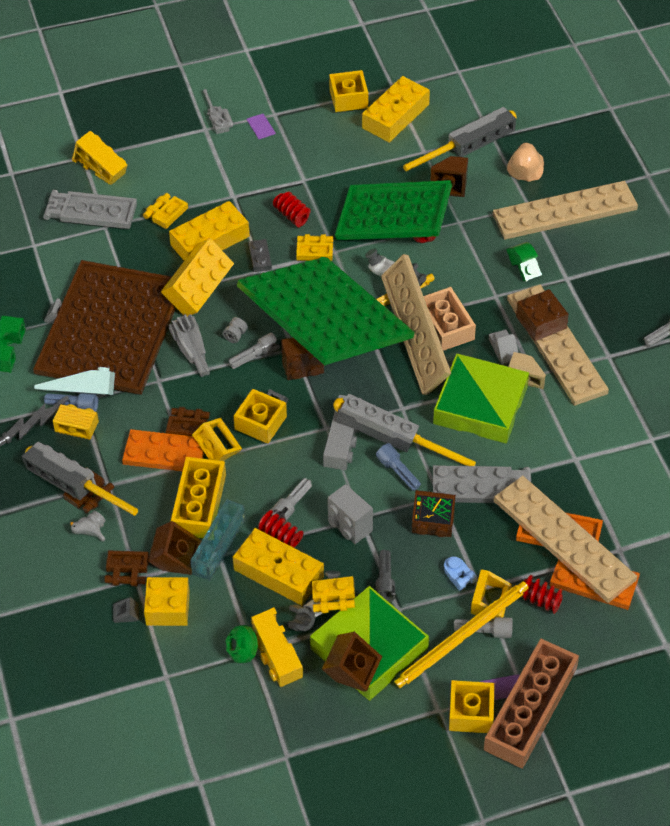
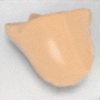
M523 143L510 158L507 171L517 180L528 182L539 180L544 169L543 156L537 152L532 144Z

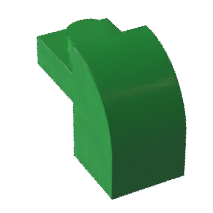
M529 242L506 249L512 266L518 265L523 282L542 275L536 260L538 255Z

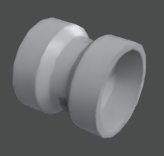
M234 317L230 321L229 326L224 329L223 336L231 343H238L241 335L248 329V326L242 319Z

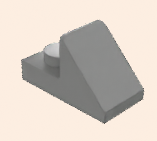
M507 330L489 334V341L501 365L510 364L513 353H518L514 334L509 335Z

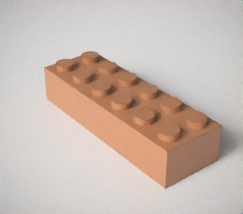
M543 639L539 640L485 737L484 751L522 769L524 768L577 670L579 655Z

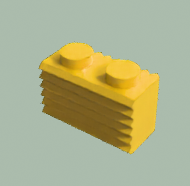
M60 404L53 419L55 432L66 433L67 435L89 440L92 438L99 422L97 412L90 408H77L72 404Z

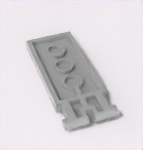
M52 190L43 218L46 220L59 218L62 222L130 229L137 207V199L68 191V194Z
M433 465V492L456 495L455 502L495 503L494 496L521 476H524L531 482V468L524 467L523 470H511V467Z

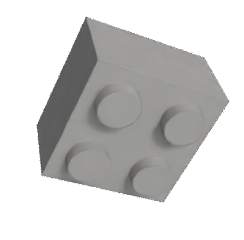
M345 484L328 497V521L332 527L338 528L347 540L350 539L356 544L373 531V508Z

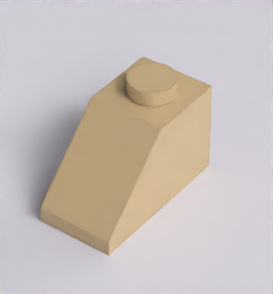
M514 352L509 367L529 372L528 386L544 389L546 374L534 358L523 353Z

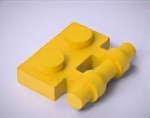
M165 193L163 196H159L153 205L146 208L143 217L148 219L152 216L154 223L167 229L188 209V203L176 196L171 198L168 193Z
M310 234L298 236L297 260L311 261L320 257H327L333 261V236H326V234H321V236H310Z
M353 576L312 581L314 603L321 602L313 604V612L329 613L330 610L340 609V611H347V608H355V600H347L355 598Z

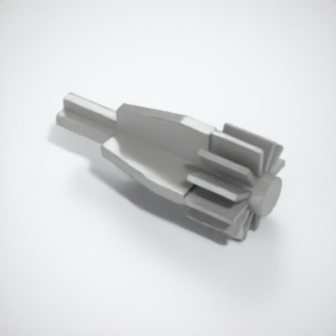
M186 314L177 317L176 320L172 321L173 324H169V330L174 340L177 341L180 350L191 364L195 363L200 376L209 375L210 369L205 361L206 352L195 317H192L191 314L188 317Z

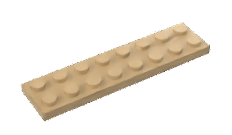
M621 181L493 210V217L504 240L634 211L637 210L638 204L627 183Z
M403 254L381 278L394 315L415 332L414 338L406 340L404 343L421 392L424 395H428L451 375V371L409 255Z
M540 284L510 294L507 300L516 313L518 301L541 293L544 289ZM568 326L567 329L538 341L533 340L574 406L608 394V387Z
M521 476L494 496V502L607 603L637 581V575L524 476Z

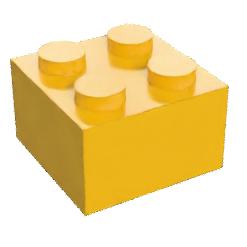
M362 70L329 74V89L335 112L368 108V89Z
M252 389L234 414L235 430L269 444L287 417L286 402Z
M147 577L144 609L146 626H188L190 595L188 577Z
M451 680L449 731L488 733L493 725L494 683Z

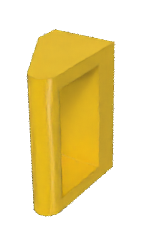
M221 418L203 423L192 434L210 460L225 461L242 450ZM217 426L231 445V449L227 450L213 431L214 427Z
M481 569L471 604V614L478 615L488 607V605L483 603L487 586L502 589V596L511 589L512 584L490 571ZM506 608L495 617H504Z

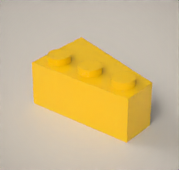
M92 131L86 133L75 143L72 161L75 163L77 161L81 162L86 170L92 169L96 172L95 175L108 184L112 185L126 173L128 165L126 161L119 157L110 146H107Z
M271 608L251 617L252 629L257 636L258 649L261 652L260 658L263 664L269 666V674L272 680L277 681L279 686L283 687L303 678V667L292 644L288 643L283 634L285 632L283 625L279 626L276 622L277 612L275 608Z

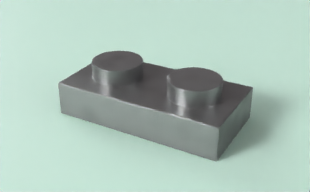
M266 239L249 241L254 272L272 270Z

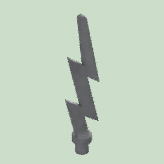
M65 396L46 412L44 403L25 424L24 417L22 416L7 433L4 432L2 434L0 446L12 442L11 439L18 432L19 439L21 440L39 420L41 427L57 412L60 404L64 405L69 400V397Z

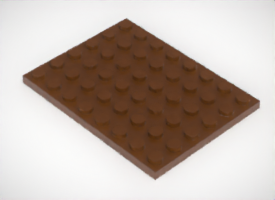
M81 260L34 366V374L60 379L90 370H98V367L109 368L110 372L115 373L114 390L142 395L176 309L161 293L172 277Z

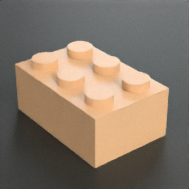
M452 287L423 296L443 351L475 340L476 325Z

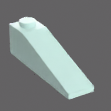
M98 367V370H90L37 384L34 389L113 395L115 373L110 372L109 368Z

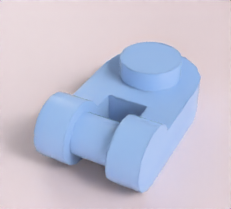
M449 557L445 560L444 572L458 590L466 588L467 584H473L478 580L476 574L460 558Z

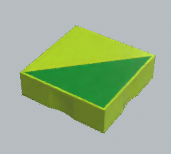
M456 353L450 368L451 375L446 378L434 408L433 424L457 431L471 432L480 437L507 444L514 426L516 412L521 407L528 387L529 372Z
M369 586L354 598L355 608L339 611L310 636V648L321 659L326 661L337 636L355 631L382 656L368 690L365 692L358 690L370 701L391 683L392 679L400 671L408 668L428 650L429 636Z

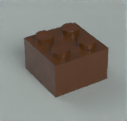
M550 289L517 302L516 317L534 341L567 329L569 314Z
M295 338L281 340L282 363L287 380L324 373V365Z

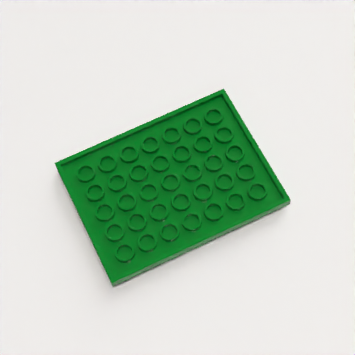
M320 257L311 261L246 277L237 282L239 289L324 366L414 338L415 332L327 257Z

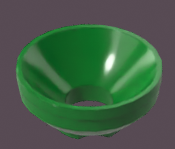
M239 625L231 629L225 640L226 651L229 656L237 663L252 661L258 648L257 636L254 630L247 625ZM233 639L236 640L237 644L235 650H233Z

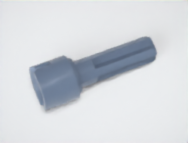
M47 393L44 396V403L47 405H55L62 398L68 396L69 400L64 405L72 404L81 409L90 408L95 412L98 408L99 400L96 394L80 393L78 396Z
M390 443L383 445L377 451L376 456L386 468H392L412 491L420 487L421 483L400 461V454Z

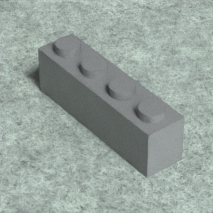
M339 395L338 398H344L343 400L345 401L347 396ZM339 409L338 412H334L323 455L324 467L347 470L348 463H352L353 452L351 450L356 448L357 444L355 434L360 431L336 421L341 410Z

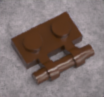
M186 407L172 408L171 415L174 416H169L166 433L193 436L192 434L203 423L207 422L205 419L210 418V412L203 411V409L188 410Z
M93 472L96 485L111 493L115 488L114 485L109 482L106 486H103L105 484L104 479ZM91 491L81 500L66 492L63 494L64 499L78 509L85 504L82 510L87 514L91 510H95L99 506L98 503L103 499L98 495L92 498L91 496L95 493Z
M108 550L106 571L113 572V575H105V583H112L113 586H119L120 584H131V586H138V584L146 585V577L139 576V573H147L149 552ZM121 572L132 573L131 576H120Z

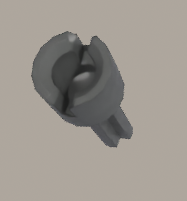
M381 550L379 554V579L375 582V591L388 602H391L395 599V581L391 579V552L389 550Z

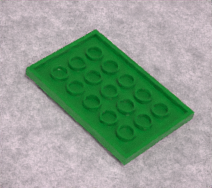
M451 180L350 185L335 233L336 239L439 236L452 188Z

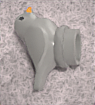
M93 511L88 517H83L78 522H71V531L74 534L95 536L104 542L105 537L102 535L100 528L104 526L106 520L100 513Z

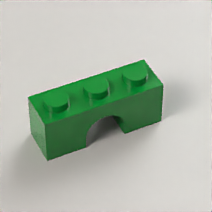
M1 317V372H12L16 355L14 347L8 345L22 343L26 331L24 318Z

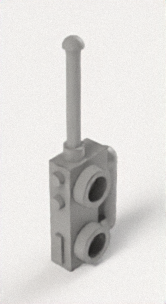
M204 89L202 92L210 107L207 116H209L216 134L230 131L229 128L233 127L234 124L228 110L222 109L221 106H213L207 90Z

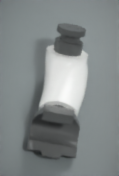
M376 248L369 250L365 254L370 263L368 268L379 276H382L395 263L385 256H380ZM413 263L415 275L419 286H421L426 281L427 275L419 273L416 270L419 265Z
M326 571L325 575L328 576L326 579L338 578L340 572ZM311 600L303 607L299 605L289 606L290 611L296 612V617L286 625L295 631L309 630L314 624L315 617L322 614V612H313V604L321 602L314 603Z

